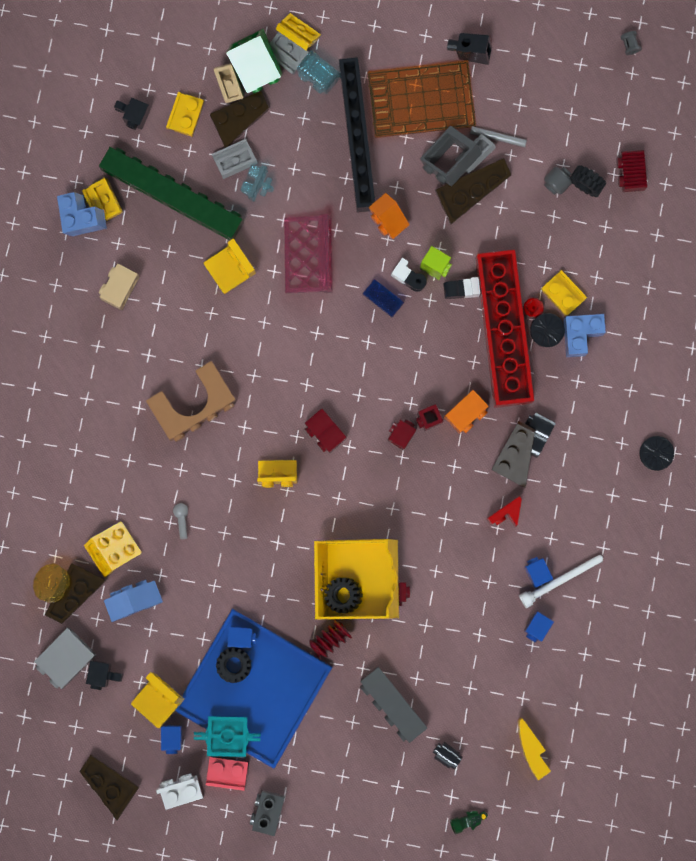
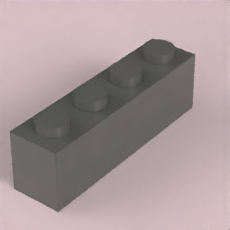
M379 667L375 668L360 681L363 684L360 686L362 691L367 696L371 694L375 699L372 702L379 711L383 709L387 714L384 718L392 727L395 724L399 729L397 734L403 742L405 740L409 743L427 729L426 725Z

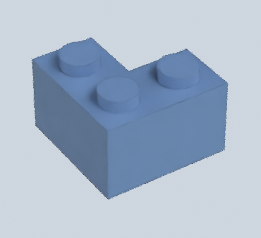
M72 192L57 196L63 234L77 236L107 229L104 210L95 206L86 208L83 195Z
M604 314L566 316L564 318L566 357H581L588 354L587 337L603 336L606 333Z
M146 580L136 583L134 588L132 585L121 588V590L110 593V598L104 600L111 622L162 603L163 601L156 582L147 583Z

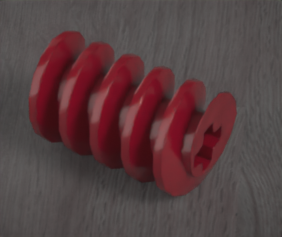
M334 621L335 628L328 625L329 632L327 633L322 630V638L315 635L316 642L311 639L309 640L310 647L321 661L320 655L328 657L327 650L332 653L334 652L333 645L340 648L339 641L347 642L345 636L350 639L352 638L342 623Z

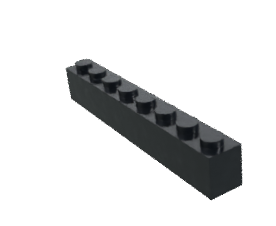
M358 57L339 59L356 212L370 211L368 207L375 202L359 62Z

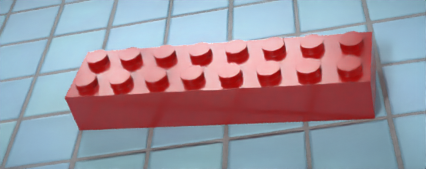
M515 250L477 254L475 259L479 278L494 408L532 404L534 402Z

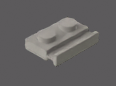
M280 32L270 42L277 62L293 75L310 54V52L304 50Z
M246 139L212 154L223 179L258 164Z

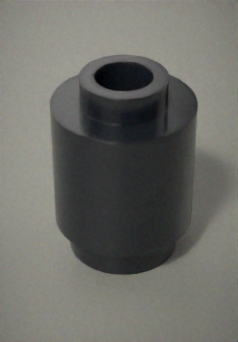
M445 742L442 745L438 743L433 750L435 760L454 770L463 758L459 751Z

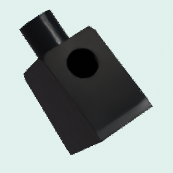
M460 33L458 40H448L447 50L456 51L460 60L489 65L492 44L489 35Z

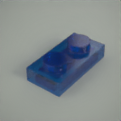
M375 279L362 294L391 318L394 317L404 304L401 299Z

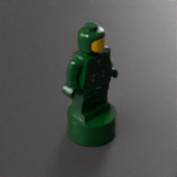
M466 811L467 816L450 819L454 834H459L468 827L474 830L481 824V820L487 819L488 814L485 811L480 813L477 811Z

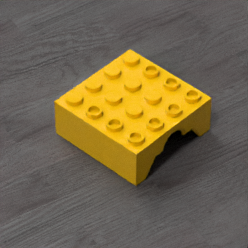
M398 540L314 541L315 619L399 618ZM348 578L353 579L354 582L359 584L358 587L362 589L360 594H363V597H360L359 600H362V602L358 604L359 607L357 609H353V612L337 613L331 610V606L326 604L328 600H325V597H327L325 590L329 589L327 585L332 584V580ZM341 588L338 591L337 597L340 602L345 603L349 600L350 593L346 588Z

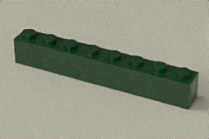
M109 147L99 164L101 171L229 241L233 238L235 239L244 223L241 218L242 215L233 210L231 212L225 210V206L217 201L214 203L209 201L208 197L203 193L198 192L196 194L192 192V188L184 183L179 185L170 175L165 174L163 176L159 174V170L151 165L146 167L137 157L132 156L130 158L126 156V152L122 149Z

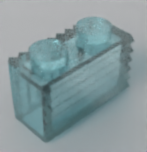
M312 50L297 67L299 78L304 82L310 81L313 84L312 87L320 94L324 92L327 95L340 79V72Z

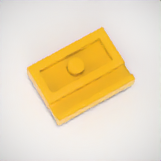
M291 13L281 23H278L276 27L278 32L304 50H307L308 47H311L318 41L321 35Z
M178 92L166 128L193 137L204 100Z
M103 178L89 186V188L82 190L89 207L95 206L104 210L106 221L123 213L108 178Z
M562 270L540 289L565 316H568L587 299L585 294Z

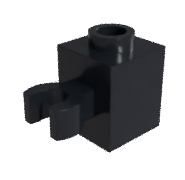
M131 97L128 105L118 100L114 105L116 111L124 113L123 120L127 127L133 130L137 128L143 129L151 110L149 104Z
M91 660L86 684L91 685V689L102 690V687H107L108 680L122 682L123 674L110 672L111 663Z

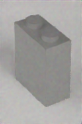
M67 628L34 661L37 664L35 668L42 675L46 673L51 678L49 682L58 689L60 687L64 689L97 654L71 628Z

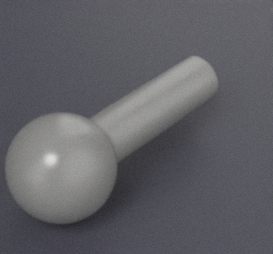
M179 503L174 506L173 514L178 518L180 539L183 540L188 538L185 520L188 514V507L183 503Z

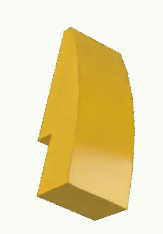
M519 718L518 733L523 754L529 768L539 781L551 772L540 757V754L546 750L523 718Z

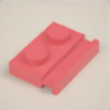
M210 756L206 785L244 791L248 762Z

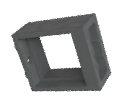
M450 126L425 152L420 160L424 165L422 168L431 175L433 173L442 184L447 183L452 187L482 153L475 142ZM453 144H456L466 153L447 173H444L434 164Z

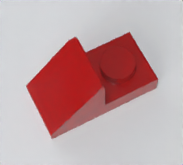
M517 497L488 517L487 520L490 525L493 523L499 525L506 520L505 515H507L516 527L519 520L521 497Z

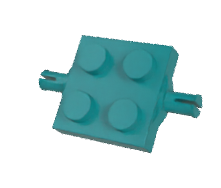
M208 716L206 732H194V735L201 736L194 737V740L206 741L207 756L246 757L248 742H260V738L253 737H260L261 733H249L247 717Z

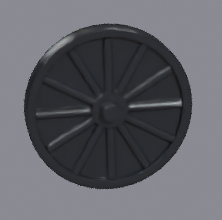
M551 313L539 315L533 320L530 327L533 341L542 347L557 345L563 339L565 333L562 320Z
M650 437L640 447L639 455L641 462L650 470H663L672 463L674 448L670 441L664 437Z

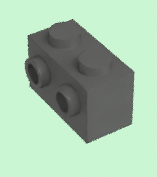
M262 790L261 795L257 794L255 806H258L256 814L252 813L250 825H253L252 831L275 836L285 798L284 795Z

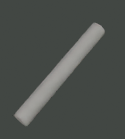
M473 126L470 132L473 135L480 136L483 134L486 138L525 147L527 141Z

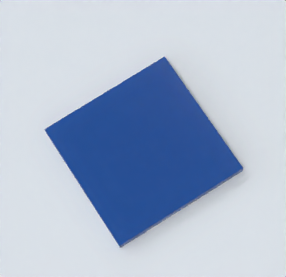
M232 609L182 695L184 701L175 711L205 729L208 727V716L247 717L249 733H261L260 737H253L260 738V742H248L246 753L275 769L330 673L332 666ZM229 627L253 629V633H256V644H252V648L227 647ZM228 648L244 650L251 660L250 674L243 681L237 683L226 682L217 673L216 668L217 658L221 652ZM234 657L230 658L226 663L227 670L231 673H237L241 669L240 660Z

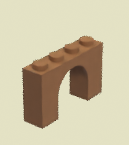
M212 361L195 370L208 394L207 404L200 413L193 416H183L177 413L163 391L146 400L170 441L175 440V442H178L185 437L186 432L198 430L202 427L201 423L208 420L210 422L218 417L217 413L222 410L227 412L235 407L234 403H236V400Z

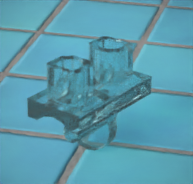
M251 165L248 176L256 180L253 185L244 181L240 191L253 202H255L260 188H262L260 195L264 197L267 191L273 192L274 187L270 185L272 182L271 178L267 177L264 183L268 173L267 167L262 165L260 168Z

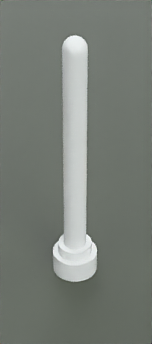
M598 555L533 592L525 591L519 595L520 600L525 608L532 606L536 598L601 563L603 557Z

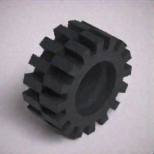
M578 165L570 176L572 184L576 188L592 197H598L606 185V181L601 176H598V173H594L593 170H589L588 167Z
M336 578V580L331 581L332 584L327 585L329 589L325 590V594H327L325 600H328L326 604L331 606V610L337 613L353 612V609H357L359 607L358 604H361L362 600L359 599L363 597V594H360L362 589L358 587L359 584L354 582L353 579ZM341 588H346L350 593V598L345 603L340 602L337 597L338 591Z
M239 648L226 649L217 658V673L226 682L237 683L243 681L250 674L251 670L249 655ZM230 658H238L241 662V669L237 673H231L227 670L226 663Z

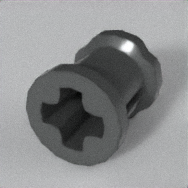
M636 31L627 32L620 37L624 41L626 55L636 54L642 50L637 42Z

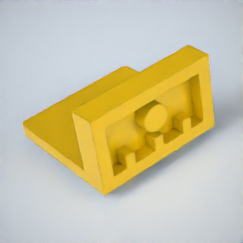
M234 238L227 242L228 247L204 262V266L223 294L228 293L256 274L255 269Z
M297 460L258 461V484H262L263 488H272L274 484H281L282 487H293V484H297Z
M122 522L92 537L84 545L104 578L118 567L141 554V550Z
M150 672L146 677L149 682L131 702V705L154 726L161 728L184 701V698L157 674Z

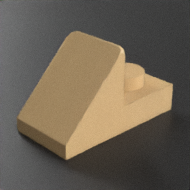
M232 63L215 67L214 72L225 103L243 99L244 94L238 80V74Z

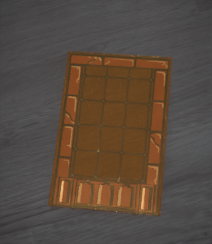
M468 60L367 71L375 138L444 131L450 126L455 129L476 127Z

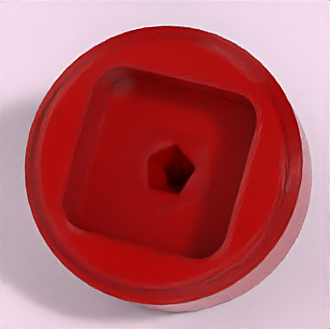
M530 298L524 303L526 315L535 318L543 313L544 305L539 299Z

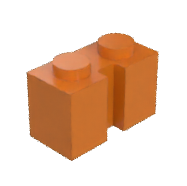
M387 193L383 194L368 207L372 213V220L377 225L379 224L377 228L384 236L388 235L394 239L410 225L397 202Z
M472 390L444 418L459 434L463 431L467 433L474 426L472 422L476 418L481 420L488 413L486 409L489 406Z

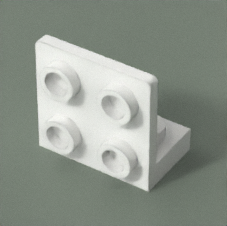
M189 773L178 778L179 781L173 782V779L159 784L160 787L156 792L157 794L161 793L165 810L203 798L197 775L192 776Z

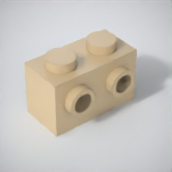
M117 263L116 267L111 268L108 274L109 280L107 284L104 283L99 294H101V300L123 310L140 277L137 273Z

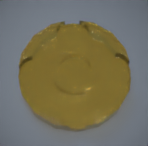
M47 564L37 572L33 581L35 595L40 600L48 603L60 600L65 595L63 594L65 590H68L69 587L67 571L56 564Z

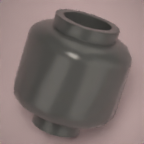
M554 167L544 177V186L554 195L556 193L563 194L572 184V180L569 177L571 173L565 167L561 169Z

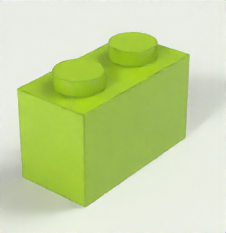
M431 246L421 262L420 269L440 280L442 276L445 278L451 269V257Z

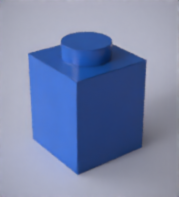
M538 557L527 561L528 565L524 568L534 588L553 580L543 558L538 559Z
M536 611L524 629V632L527 633L526 637L535 643L537 640L542 642L554 621Z
M229 627L227 647L252 648V644H256V633H253V629Z
M182 725L161 726V751L166 750V754H178V750L182 749Z

